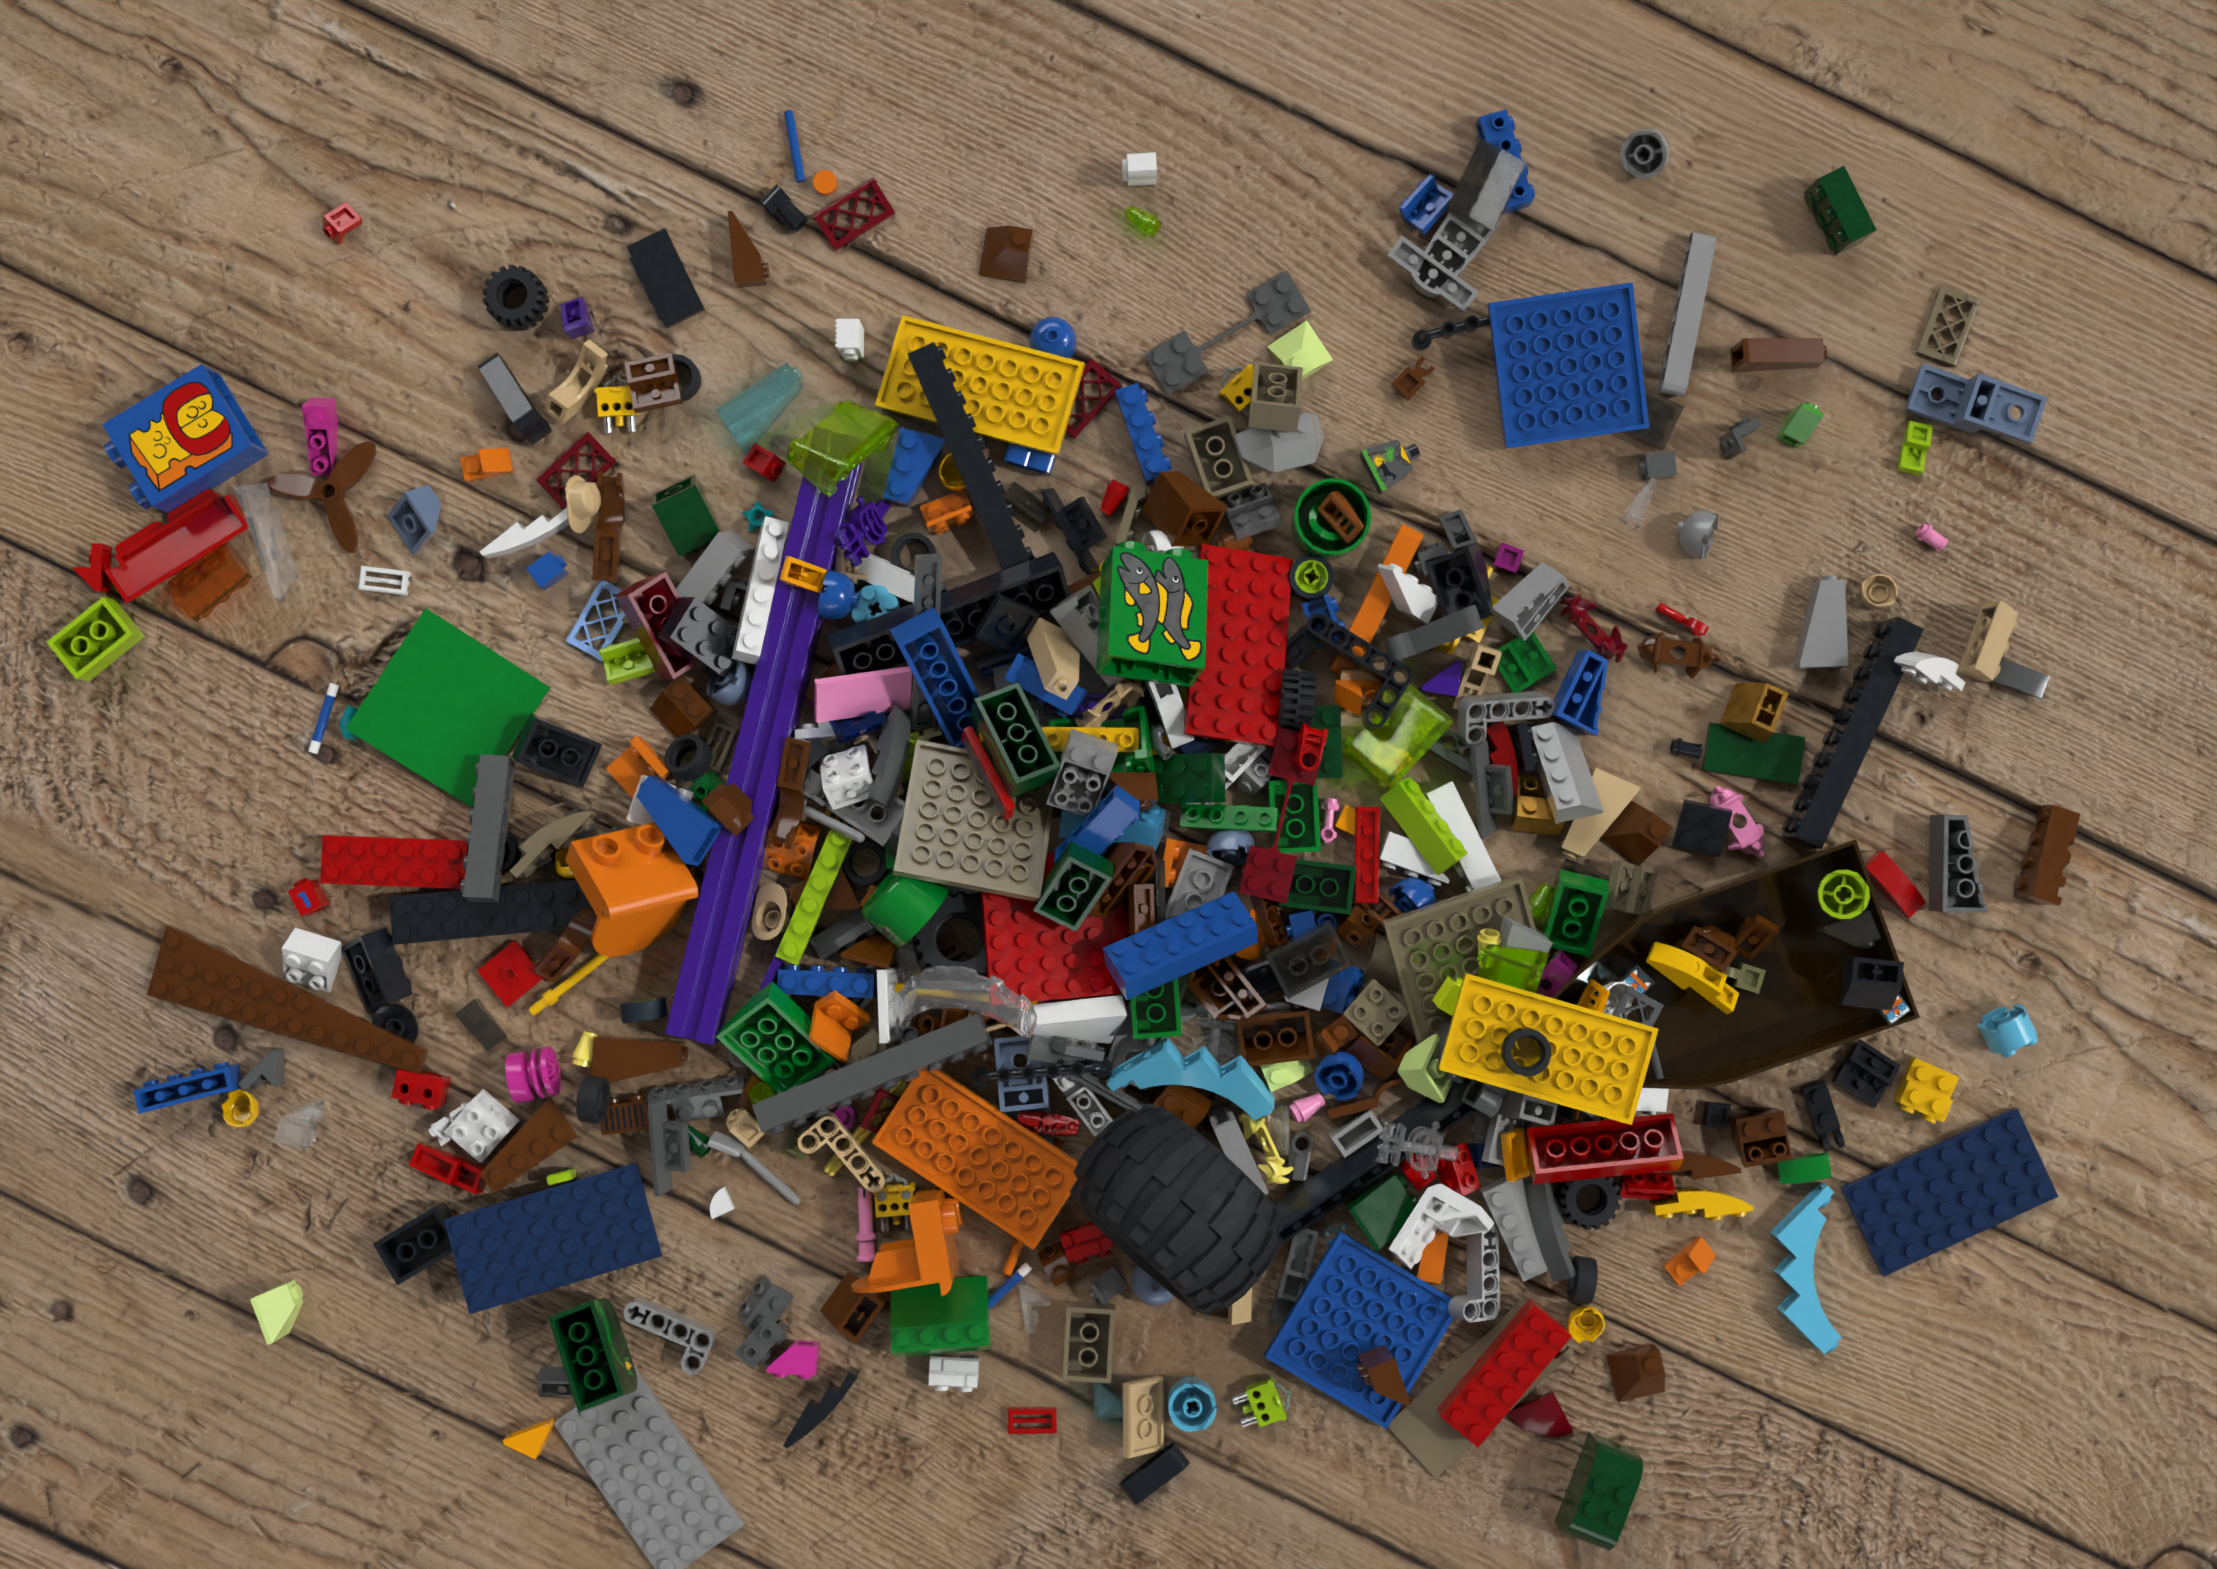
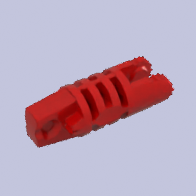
M1022 1110L1017 1115V1121L1030 1130H1034L1035 1133L1077 1137L1079 1120L1041 1111Z

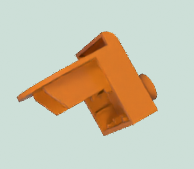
M655 822L572 841L565 861L597 915L591 935V943L594 949L603 956H624L640 951L655 943L677 923L686 901L698 897V888L694 878Z
M938 1186L917 1190L908 1204L914 1238L882 1243L879 1252H876L870 1275L851 1284L852 1291L856 1293H877L939 1283L941 1296L946 1295L951 1289L959 1266L954 1234L960 1233V1225H963L961 1202L954 1197L947 1198V1193Z

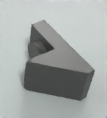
M1462 509L1439 517L1440 525L1448 539L1450 553L1478 544Z
M277 1048L269 1052L238 1085L244 1091L252 1088L258 1089L267 1079L275 1087L284 1085V1050Z

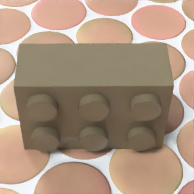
M1254 363L1248 427L1258 430L1269 429L1278 430L1283 433H1297L1301 409L1303 367Z
M1231 415L1185 430L1184 438L1201 487L1217 499L1251 488L1254 484L1247 462L1239 457L1233 437L1237 433Z
M1067 1301L1063 1381L1111 1383L1115 1304L1103 1306L1102 1303Z

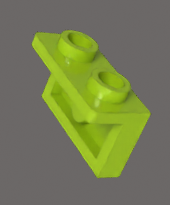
M633 638L616 645H609L599 650V655L604 661L607 681L610 685L656 672L639 638Z

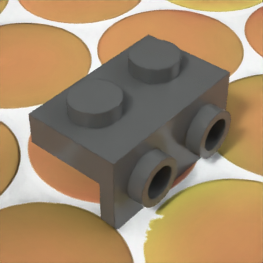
M1747 417L1735 423V425L1728 428L1730 432L1719 438L1721 442L1719 446L1725 456L1733 459L1746 450L1741 438L1762 426L1758 417L1751 421Z
M764 1275L754 1285L752 1293L747 1300L740 1305L737 1316L744 1326L752 1330L766 1316L776 1323L794 1296L791 1292L773 1284L769 1277Z
M766 1316L737 1349L735 1354L752 1369L758 1362L763 1365L772 1354L769 1352V1349L774 1344L779 1346L786 1338L785 1330L788 1325L782 1320L777 1324L770 1317Z

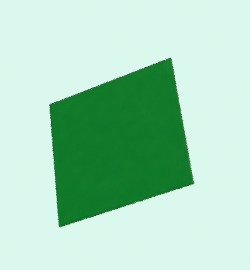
M425 608L345 729L472 807L475 802L472 795L473 787L477 785L478 778L475 768L476 763L480 762V755L506 756L524 729L530 713L534 714L551 687Z

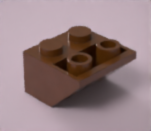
M1771 1108L1730 1116L1729 1124L1732 1140L1745 1168L1793 1159L1784 1111Z
M848 1270L820 1311L836 1330L857 1344L888 1298L880 1292H853L851 1284L860 1278Z

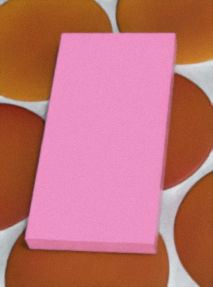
M909 666L815 679L814 718L816 723L888 713L892 711L893 706L901 710L911 709L912 672Z

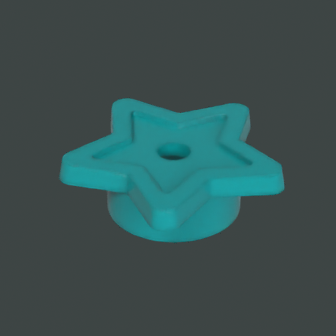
M759 501L756 502L754 508L743 512V515L749 520V531L761 527L765 516L771 517L774 514L772 510L763 509Z

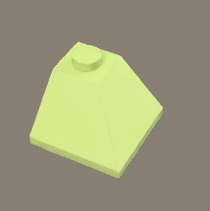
M1307 320L1267 346V349L1278 365L1303 367L1302 381L1333 361Z
M1433 1034L1405 1053L1397 1071L1408 1088L1438 1103H1444L1453 1081L1448 1079L1449 1072L1438 1069L1440 1036Z
M1309 1059L1259 1065L1271 1092L1290 1085L1313 1072Z
M295 1280L269 1289L250 1299L267 1345L290 1333L303 1304V1291L300 1285L296 1284Z

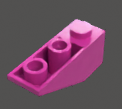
M311 397L302 405L311 475L330 476L336 466L338 418L335 398Z

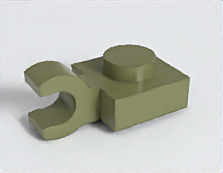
M1740 962L1738 969L1729 967L1724 974L1735 979L1733 986L1759 994L1766 970Z

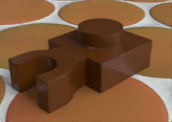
M1422 356L1416 362L1414 370L1408 366L1391 384L1407 401L1426 383L1422 377L1430 375L1435 369L1431 365L1428 370H1422L1420 365L1425 360Z

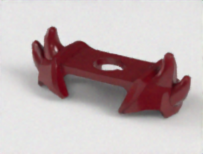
M1577 594L1575 597L1564 598L1560 601V604L1567 605L1561 611V616L1570 614L1568 622L1573 623L1597 648L1598 654L1605 653L1603 658L1608 661L1615 656V662L1619 663L1627 648V644L1622 640L1619 627L1614 626L1611 635H1607L1587 614V610L1597 608V604L1583 599L1580 594ZM1586 625L1591 626L1595 630L1596 636L1589 633Z

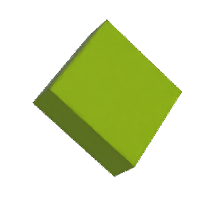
M573 1167L547 1175L548 1185L574 1179L577 1177L576 1168Z

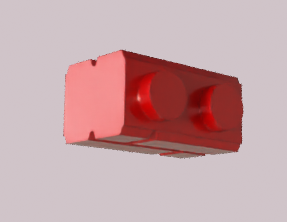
M1092 1222L1060 1232L1059 1235L1068 1263L1074 1262L1075 1265L1087 1262L1088 1257L1095 1254L1098 1257L1109 1255L1111 1253L1110 1249L1115 1248L1114 1243Z

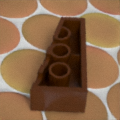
M2053 804L2043 805L2039 809L2036 816V821H2038L2036 828L2029 837L2028 842L2030 846L2028 852L2021 861L2022 870L2020 876L2014 882L2015 892L2013 896L2040 905L2060 906L2062 898L2057 895L2059 888L2065 886L2066 877L2062 873L2063 868L2070 864L2071 855L2068 846H2071L2075 841L2080 818L2079 813Z
M549 1097L483 1169L480 1175L493 1194H495L579 1136L553 1098Z

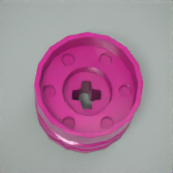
M551 1046L543 1047L541 1050L539 1048L533 1049L531 1058L527 1051L507 1054L505 1062L506 1080L510 1095L515 1103L534 1100L536 1092L541 1099L548 1097V1095L553 1097L560 1094L561 1071L556 1053Z

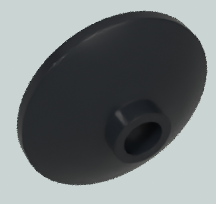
M388 1004L381 1007L373 1017L372 1024L383 1027L413 1043L416 1041L419 1033L418 1022L415 1015L407 1007L400 1004ZM397 1022L400 1023L401 1028L397 1026Z

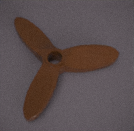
M363 442L355 446L336 464L328 480L319 481L303 475L279 474L270 477L267 480V484L272 490L288 497L323 501L334 536L345 551L353 554L357 550L358 536L354 519L344 499L345 493L355 486L370 468L376 456V446L372 442ZM334 487V496L328 498V490Z

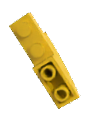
M1659 942L1652 943L1646 960L1647 963L1684 990L1691 987L1726 1015L1734 1011L1739 992L1725 983L1726 974L1708 962L1681 949Z
M1677 1188L1674 1194H1672L1673 1199L1649 1202L1650 1211L1658 1215L1659 1218L1673 1217V1213L1682 1212L1684 1215L1695 1214L1697 1209H1699L1700 1215L1708 1218L1710 1221L1723 1219L1722 1215L1731 1214L1732 1217H1742L1747 1215L1746 1212L1754 1211L1752 1205L1735 1196L1703 1188Z

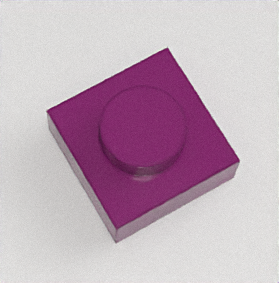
M1500 543L1492 566L1515 574L1524 550Z

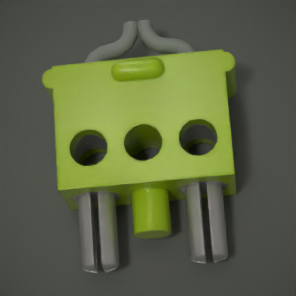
M1269 1375L1268 1379L1246 1386V1392L1233 1396L1232 1401L1236 1405L1249 1400L1250 1403L1242 1406L1244 1414L1254 1412V1415L1241 1419L1242 1427L1258 1423L1260 1428L1279 1420L1286 1421V1409L1290 1405L1289 1398L1292 1397L1290 1390H1285L1283 1385L1276 1384L1274 1378ZM1277 1387H1279L1285 1394H1288L1285 1399V1406L1283 1404Z

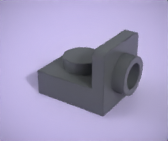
M736 578L735 582L728 580L720 608L733 613V609L738 608L741 600V594H738L739 590L746 592L748 581Z
M1112 1266L1090 1282L1091 1290L1089 1293L1096 1303L1101 1302L1105 1306L1111 1298L1126 1289L1128 1285L1115 1266Z

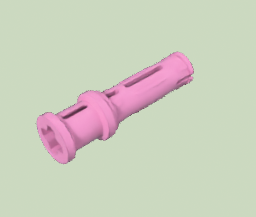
M857 1187L859 1233L855 1237L856 1241H858L859 1256L856 1257V1261H874L877 1235L873 1232L872 1192L865 1189L864 1196V1187Z

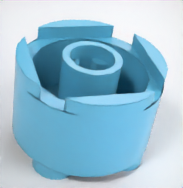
M868 585L857 593L859 594L858 605L856 608H851V614L855 623L859 624L901 608L897 597L889 593L886 587ZM879 605V608L882 610L881 614L876 613L873 616L872 607L876 608Z
M2012 1004L2014 1009L2009 1010L2005 1006L1997 1008L1981 1018L1982 1024H1977L1991 1053L2001 1054L2002 1057H2010L2017 1052V1049L2023 1046H2031L2038 1042L2037 1031L2025 1007L2021 1004Z
M1190 1376L1183 1377L1171 1387L1167 1403L1168 1412L1174 1425L1185 1432L1199 1431L1209 1427L1217 1413L1216 1398L1212 1387L1203 1379ZM1196 1401L1197 1406L1192 1405L1190 1408L1188 1407V1402Z

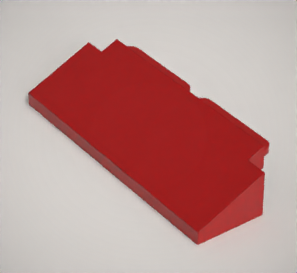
M207 489L169 512L167 515L169 522L165 525L160 521H155L116 545L115 551L117 554L114 557L120 565L115 568L106 569L105 573L125 602H132L250 529L251 525L235 495L224 496L225 500H223L220 493Z

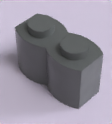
M1473 1080L1467 1086L1462 1102L1492 1118L1500 1110L1503 1096L1509 1090Z

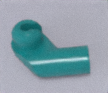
M349 704L339 721L342 736L346 740L356 741L358 737L345 729L358 708Z

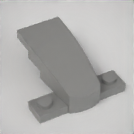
M1462 195L1433 236L1425 251L1401 235L1387 257L1411 274L1410 280L1421 294L1430 298L1442 296L1464 313L1479 291L1458 276L1487 243L1501 222L1465 195Z

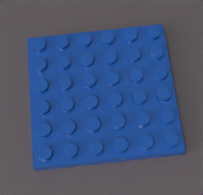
M1633 282L1487 304L1505 449L1649 428Z
M1339 1230L1263 1355L1268 1360L1387 1429L1402 1404L1376 1393L1371 1385L1366 1386L1356 1367V1364H1359L1357 1355L1384 1345L1396 1360L1408 1394L1454 1319L1448 1311V1305L1452 1297Z

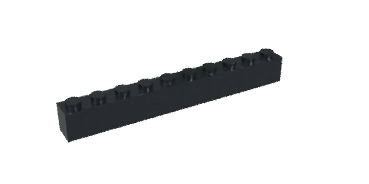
M935 342L908 353L909 360L1002 569L1005 570L1035 559L1030 547L1025 548L1022 542L1025 535L1020 524L1015 526L1012 519L1015 516V512L1011 503H1005L1002 495L1006 492L1001 481H996L992 474L996 471L991 458H985L982 451L986 449L981 435L976 437L973 431V427H976L971 413L966 414L963 405L966 404L961 390L958 392L955 390L953 383L956 382L953 371L951 368L946 369L943 360L947 358L941 345L936 347Z
M1452 1082L1444 1103H1438L1425 1097L1423 1101L1413 1108H1409L1400 1117L1386 1124L1383 1128L1384 1131L1347 1157L1344 1158L1342 1156L1335 1162L1328 1164L1325 1169L1315 1176L1308 1178L1305 1183L1288 1192L1286 1196L1274 1203L1284 1224L1277 1236L1281 1245L1473 1113L1476 1109L1462 1102L1463 1094L1467 1088L1463 1082Z

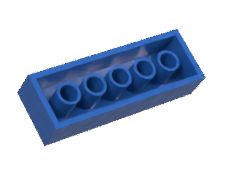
M932 607L890 629L950 746L962 748L964 747L961 741L963 729L971 726V708L974 699L980 696L943 621L935 608Z
M1233 891L1103 947L1105 966L1126 1000L1258 943L1257 924Z

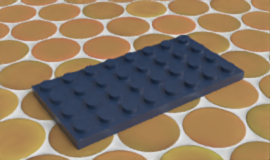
M2018 1108L2009 1109L1840 1187L1876 1267L1883 1277L2059 1197Z
M637 1162L444 1219L469 1314L662 1256Z

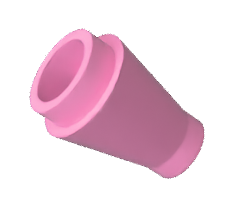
M1318 1092L1315 1095L1292 1101V1105L1288 1106V1109L1296 1123L1301 1121L1304 1123L1321 1107L1325 1106L1326 1103Z

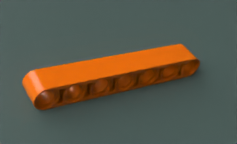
M1401 524L1382 565L1389 566L1390 563L1401 567L1403 569L1402 573L1405 574L1424 534ZM1379 570L1349 631L1368 643H1371L1392 600ZM1358 646L1352 648V652L1356 657L1364 656L1362 648ZM1336 655L1329 671L1340 676L1342 670H1357L1358 667Z

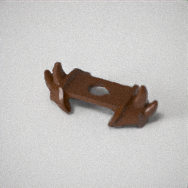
M1660 632L1659 634L1646 637L1637 645L1640 657L1653 665L1654 673L1659 671L1661 665L1659 662L1690 666V668H1686V673L1693 679L1700 670L1707 669L1710 664L1721 661V657L1712 653L1711 647L1706 645L1700 638H1693L1691 642L1665 639V634ZM1680 645L1685 649V656L1677 660L1670 654V649Z

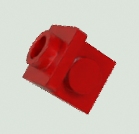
M345 202L323 215L322 230L327 238L333 239L339 245L343 243V235L362 224V218Z
M756 443L753 444L742 462L745 466L772 482L776 481L786 465V462Z
M1418 1151L1398 1164L1418 1192L1437 1178L1434 1171Z

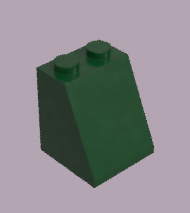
M695 474L652 495V507L679 556L683 554L686 556L692 555L699 550L698 547L704 544L709 546L718 532H722Z
M1390 1172L1344 1202L1375 1251L1382 1248L1398 1235L1418 1203L1414 1195L1409 1197L1405 1189L1408 1185L1401 1174L1396 1177L1393 1172Z

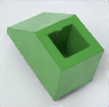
M1802 403L1789 411L1776 437L1798 448L1805 444L1825 413L1819 411V407L1812 403Z

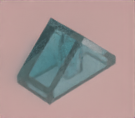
M1093 1382L1095 1419L1123 1418V1399L1105 1383Z

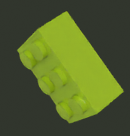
M102 597L48 640L47 644L76 680L89 682L145 636L115 599Z

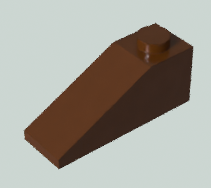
M728 211L735 284L738 288L767 285L766 278L770 277L768 263H764V260L733 211Z

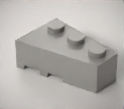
M1542 562L1493 606V612L1503 628L1526 641L1570 585L1564 575Z

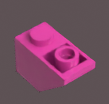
M796 1340L770 1362L767 1367V1373H773L774 1377H787V1374L797 1375L799 1379H810L811 1376H815L818 1372L820 1342Z

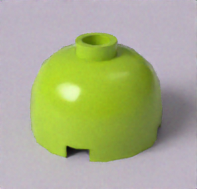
M1836 870L1826 875L1819 883L1817 889V901L1821 909L1830 917L1839 920L1851 919L1860 915L1867 907L1870 899L1867 883L1858 873L1850 870Z

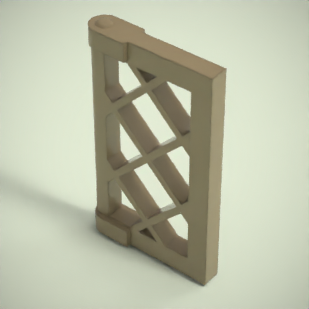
M1940 286L1915 353L1950 367H1956L1981 299L1945 286ZM1944 297L1951 298L1954 304L1942 309L1941 305ZM1962 303L1971 305L1967 317L1964 316L1960 307ZM1955 307L1961 320L1949 324L1944 311ZM1938 314H1940L1945 327L1934 331V323ZM1963 322L1964 326L1959 339H1957L1951 327ZM1947 329L1952 342L1941 346L1936 333ZM1930 336H1932L1937 349L1935 350L1925 348ZM1954 344L1955 350L1952 357L1945 355L1943 349Z

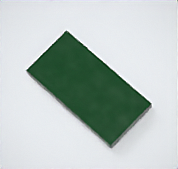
M1710 722L1708 723L1702 770L1799 785L1806 737L1774 732L1763 744L1718 723Z

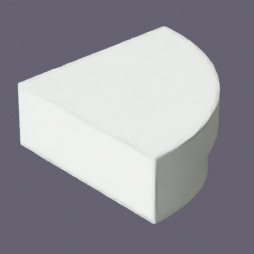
M726 1186L721 1188L712 1198L710 1204L712 1219L735 1209Z

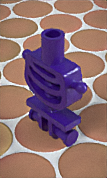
M858 496L856 502L859 505L850 512V523L841 524L839 526L840 530L834 533V537L839 541V548L845 550L843 555L846 559H849L852 568L862 564L861 558L869 557L870 554L866 546L883 545L886 543L884 536L888 528L882 519L890 510V505L886 500L879 499L874 504V502H863V497Z

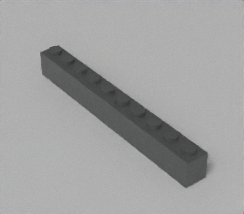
M977 1013L757 1102L752 1106L761 1132L775 1136L784 1132V1128L793 1125V1127L805 1124L807 1122L806 1119L815 1115V1118H819L829 1114V1109L838 1107V1109L847 1107L852 1104L851 1100L859 1097L861 1100L867 1099L874 1095V1091L881 1088L883 1090L892 1089L897 1086L896 1082L903 1079L906 1081L914 1080L919 1077L920 1072L925 1070L933 1072L942 1068L941 1064L951 1061V1063L961 1061L967 1053L972 1051L974 1054L983 1052L988 1049L987 1045L992 1044L983 1016Z

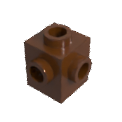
M1355 905L1351 910V915L1347 914L1336 933L1360 949L1365 942L1370 944L1377 935L1375 928L1379 921Z

